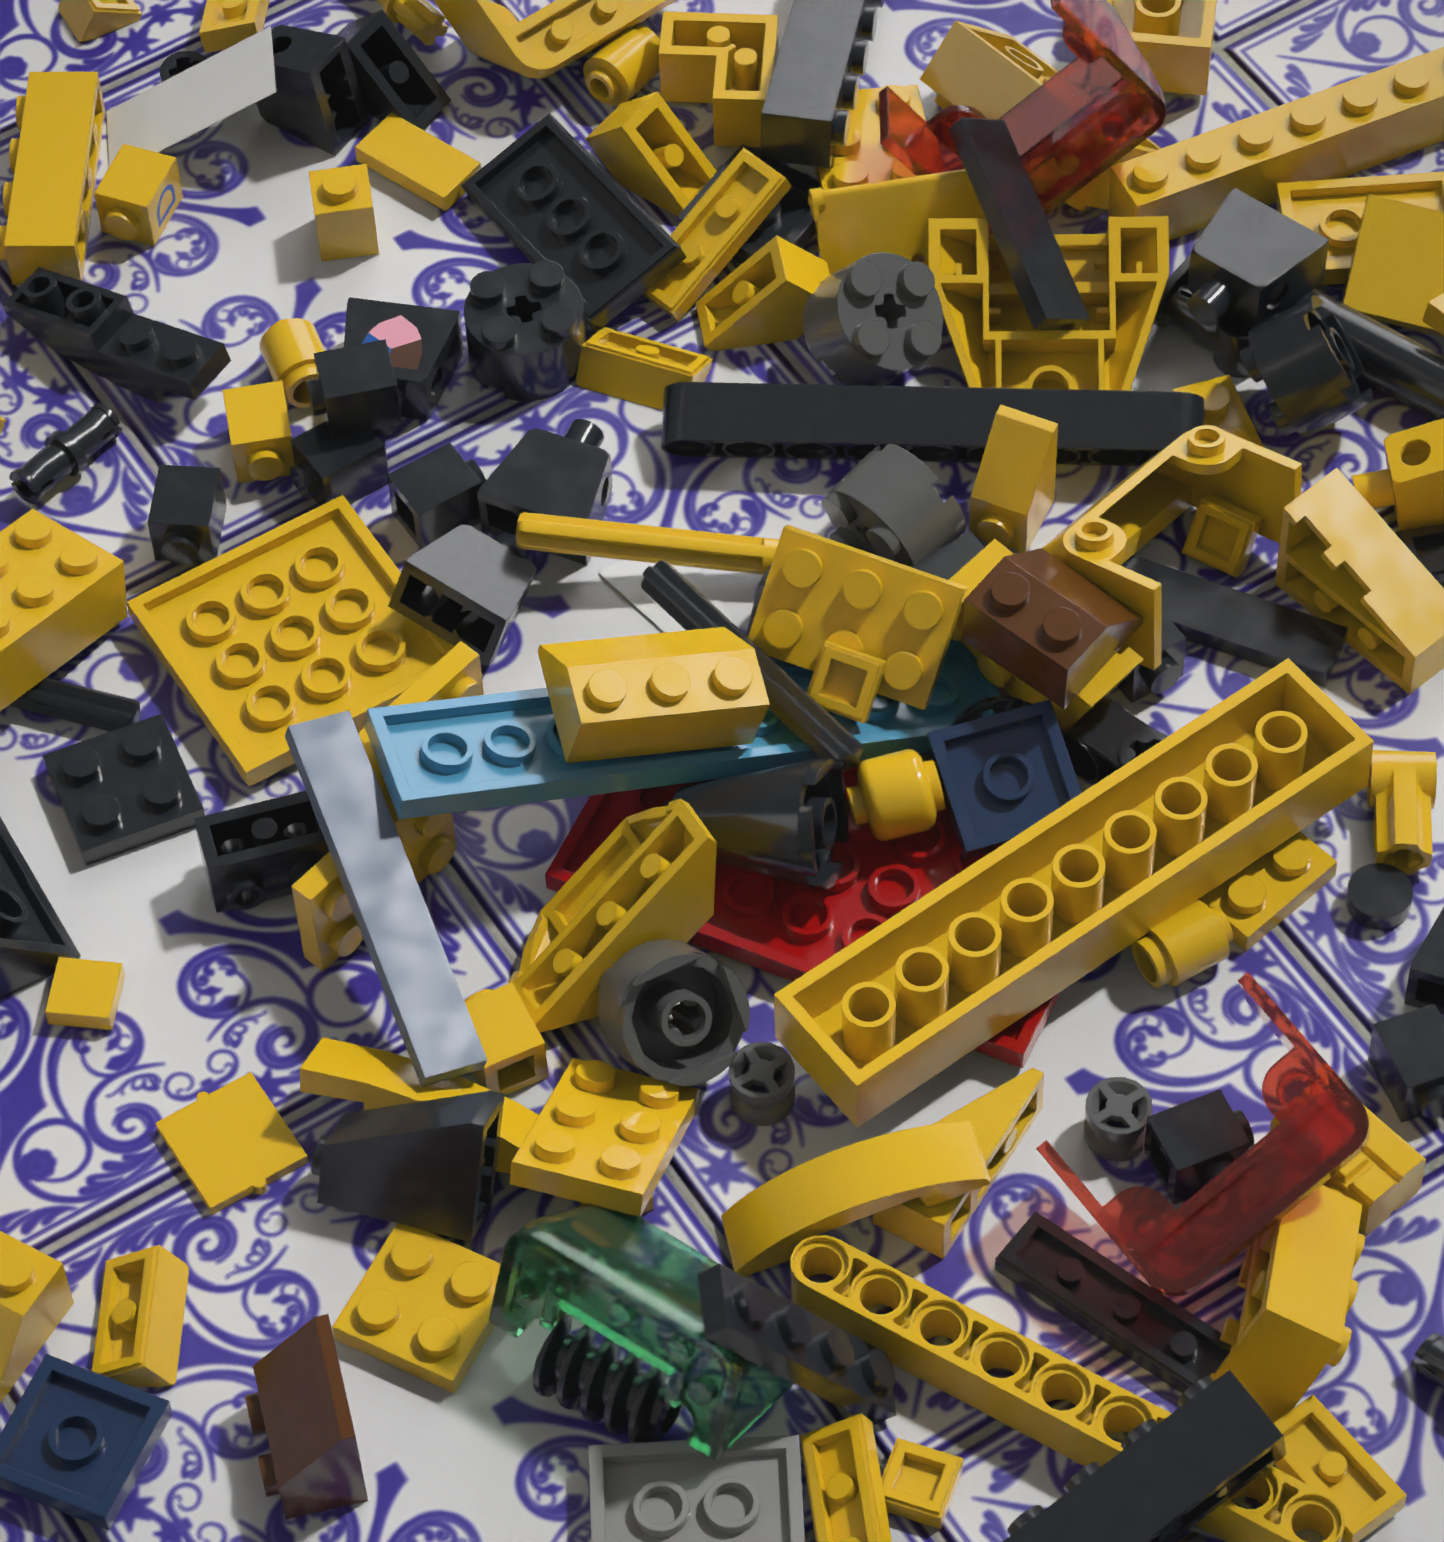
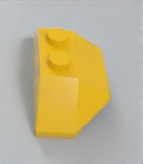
M683 799L671 801L668 806L651 808L626 817L540 910L524 946L520 969L513 972L509 983L513 982L539 1032L542 1033L598 1017L599 980L603 973L612 967L618 959L636 946L654 940H677L687 943L714 914L717 842L690 804Z

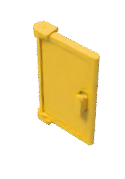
M965 169L822 190L821 187L809 189L808 204L810 205L811 216L816 224L819 258L827 262L830 275L866 255L880 252L897 254L912 262L920 261L923 255L922 263L929 267L928 218H986Z

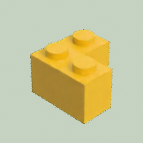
M663 11L659 45L661 97L665 102L713 103L714 146L740 147L741 144H744L748 147L761 148V112L779 53L778 15Z

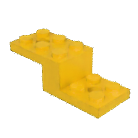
M460 641L389 706L484 695L480 655ZM364 727L358 732L419 884L429 874L440 872L449 863L454 851L457 849L452 813L399 819ZM330 851L291 886L304 958L322 972L340 956L350 955L363 940Z

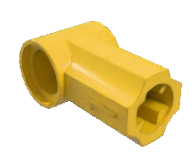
M1373 750L1367 786L1368 807H1374L1375 863L1395 866L1406 875H1413L1416 871L1431 866L1433 855L1431 809H1434L1436 798V752Z

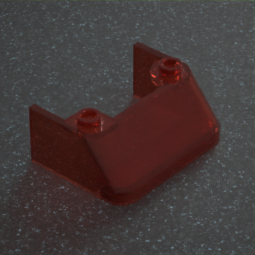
M1051 0V9L1063 19L1062 31L1065 44L1077 58L998 119L1004 120L1045 215H1048L1154 134L1162 126L1166 117L1165 98L1161 86L1119 13L1107 0ZM888 86L879 92L880 143L915 176L965 169L949 129L960 118L987 119L980 111L967 105H953L941 110L926 122ZM988 224L989 235H993L991 228Z
M1249 972L1238 980L1247 1003L1289 1050L1288 1053L1270 1067L1262 1084L1264 1102L1270 1113L1280 1124L1177 1210L1159 1192L1142 1186L1131 1187L1121 1191L1102 1207L1047 1140L1036 1148L1050 1168L1147 1283L1157 1292L1167 1296H1184L1198 1289L1359 1155L1367 1145L1370 1137V1120L1361 1101Z

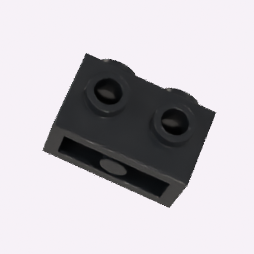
M306 791L194 818L202 861L216 913L231 909H250L261 904L263 901L293 894L291 886L329 852Z

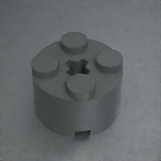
M880 252L866 255L826 277L820 282L814 294L809 296L803 311L804 337L808 349L817 362L823 360L836 373L832 377L842 384L876 386L918 366L936 353L942 344L943 311L939 295L934 287V275L930 268L922 262H912L897 254Z
M887 444L882 450L880 445L875 447L821 501L823 509L835 527V530L830 534L831 540L903 565L910 563L915 565L927 554L959 538L965 532L966 522L964 514L954 496L951 495L943 502L941 497L932 488L939 480L938 476L919 458L894 444Z
M665 939L643 943L625 953L612 967L603 973L599 980L598 1016L606 1041L616 1054L648 1076L675 1085H696L722 1073L730 1066L738 1054L735 1052V1049L740 1042L743 1031L747 1033L750 1021V1006L747 993L733 971L683 941ZM672 1015L673 1019L668 1022V1017Z

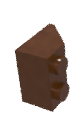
M1039 548L1004 556L964 599L962 640L1053 703L1065 709L1143 624V616L1044 549Z
M329 1315L316 1316L253 1365L258 1392L245 1395L253 1436L267 1433L271 1453L258 1456L266 1497L280 1494L286 1520L368 1501L355 1431Z

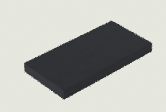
M550 113L461 185L462 190L471 202L529 263L534 264L540 260H552L563 267L564 274L577 285L584 302L585 322L595 333L687 258L677 242Z

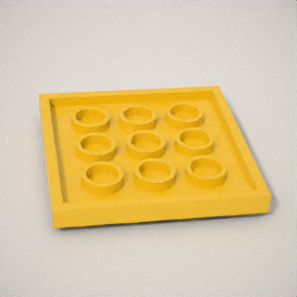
M343 495L127 601L130 618L248 787L295 764L285 738L288 726L349 710L357 731L365 727L368 708L389 706L455 647L388 607L401 572Z

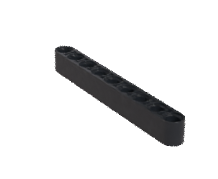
M678 382L669 384L664 388L661 448L669 454L687 457L862 460L878 445H880L882 450L887 444H894L912 453L922 462L981 463L995 414L1000 405H1004L1058 423L1056 464L1142 466L1182 434L1197 426L1204 425L1205 400L1197 394L1173 391Z

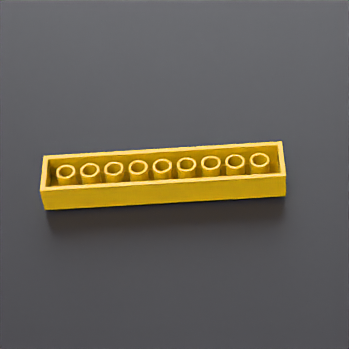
M1287 658L775 993V1037L858 1128L1149 933L1151 928L1192 904L1367 787L1374 741Z

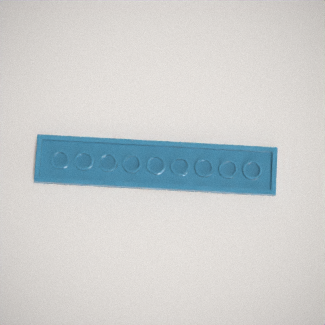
M950 640L927 709L922 710L876 694L868 721L864 724L829 711L827 712L863 745L864 750L860 758L861 761L905 749H912L918 754L929 753L925 742L927 732L950 727L956 717L971 704L988 697L1000 696L996 686L989 682L981 673L977 665V658L960 640ZM782 660L774 661L806 692L808 691L814 671ZM547 687L368 708L365 720V730L399 819L723 779L820 758L768 709L752 744L566 763ZM983 711L982 718L994 715V711Z

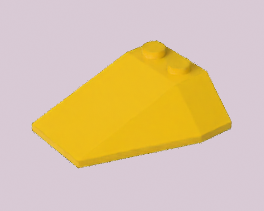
M1168 216L1108 217L1107 234H1054L1090 317V320L1080 330L1076 331L1033 329L994 235H988V221L986 218H928L929 268L934 275V287L942 305L943 320L967 387L1131 391L1169 278Z

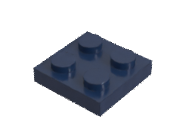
M1051 700L927 732L925 742L931 760L933 759L944 800L964 859L994 851L1082 793Z
M46 1354L0 1434V1488L110 1530L173 1414L170 1401Z

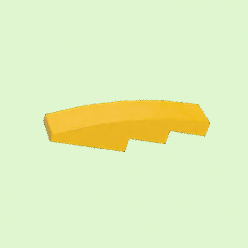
M325 1037L321 1038L300 1067V1092L364 1102V1110L491 1091L461 1076L421 1087L410 1058L389 1051ZM504 1097L496 1171L511 1174L512 1160L539 1115L507 1097Z

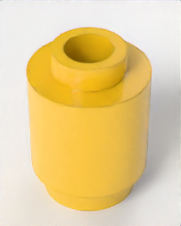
M636 25L632 28H627L609 40L584 64L583 72L586 86L591 95L598 101L612 106H619L622 103L628 102L660 72V38L651 29L642 25Z
M299 318L280 320L274 323L262 336L259 344L260 352L273 382L282 380L285 399L295 407H311L306 380L317 378L313 353L325 351L315 326L310 321Z
M1196 900L1151 928L1149 933L1131 944V951L1139 971L1152 987L1159 988L1165 984L1175 987L1228 958L1230 955L1229 942L1233 940V931L1227 917L1218 907L1212 906L1209 908L1204 902Z

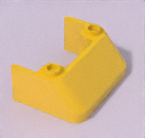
M490 0L433 1L464 45L474 55L523 76L540 79L559 71L608 42L627 28L635 26L677 0H555L519 22L507 8L491 3Z
M1197 426L1182 434L1132 472L1045 544L1042 549L1143 616V624L1117 653L1122 654L1130 647L1143 658L1140 662L1141 665L1155 670L1161 665L1162 584L1121 565L1190 506L1197 508L1200 498L1207 493L1263 517L1258 534L1280 543L1283 509L1301 495L1302 463L1223 431L1216 426Z

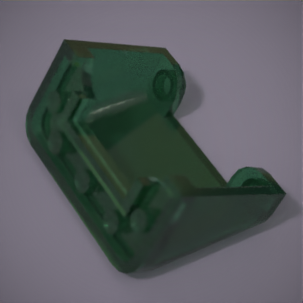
M585 1204L530 1220L513 1233L504 1246L488 1321L517 1338L535 1319H539V1325L550 1331L568 1313L669 1375L670 1379L664 1402L674 1408L681 1403L685 1405L695 1425V1429L689 1433L687 1444L714 1461H717L794 1385V1383L705 1338L697 1274L719 1263L642 1217Z

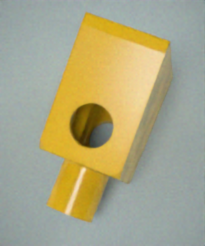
M1444 418L1388 435L1383 440L1387 469L1352 475L1353 486L1373 509L1394 505L1399 531L1444 524Z

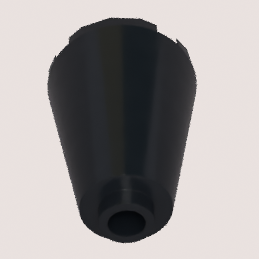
M815 758L681 787L676 791L673 800L666 801L664 805L668 806L669 802L680 798L690 804L717 842V863L813 889L833 887L841 874L844 861H832L835 842H847L848 800L843 774L829 771L836 764L833 758Z

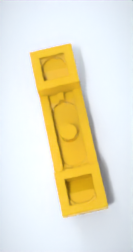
M971 1120L946 1122L880 1135L811 1159L751 1191L725 1211L721 1218L734 1271L746 1277L789 1261L794 1248L799 1242L810 1236L825 1233L917 1197L929 1208L990 1185L991 1182L974 1124Z

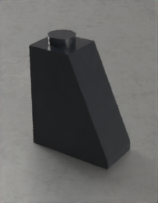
M491 1090L345 1113L329 1136L322 1135L319 1138L313 1153L311 1171L312 1174L319 1176L317 1203L471 1242L492 1209L505 1094Z

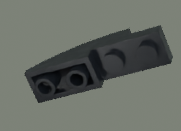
M38 267L3 304V308L8 316L60 354L106 380L156 402L167 391L196 400L231 361L224 343L134 314L127 296Z

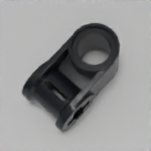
M1103 698L1063 734L1075 774L1093 784L1098 783L1168 737L1133 716L1120 703L1107 698Z

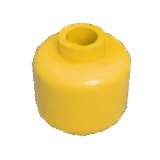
M905 749L862 761L856 772L858 785L846 788L855 826L868 823L872 835L879 841H890L928 831L935 825L936 812L945 810L941 783L933 759L923 762L922 757L912 749Z

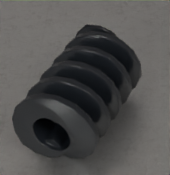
M568 1313L561 1318L548 1335L536 1358L533 1371V1387L536 1393L543 1397H551L557 1394L558 1403L565 1409L574 1410L580 1406V1412L584 1419L590 1422H598L604 1419L607 1431L613 1434L621 1435L628 1431L631 1443L654 1442L667 1434L676 1422L686 1402L692 1383V1374L684 1371L671 1385L665 1383L668 1371L667 1361L658 1359L645 1373L641 1371L645 1355L644 1349L639 1346L634 1347L623 1360H620L617 1356L621 1337L611 1334L597 1348L594 1346L597 1334L596 1324L587 1322L576 1335L570 1333L572 1327L571 1314Z

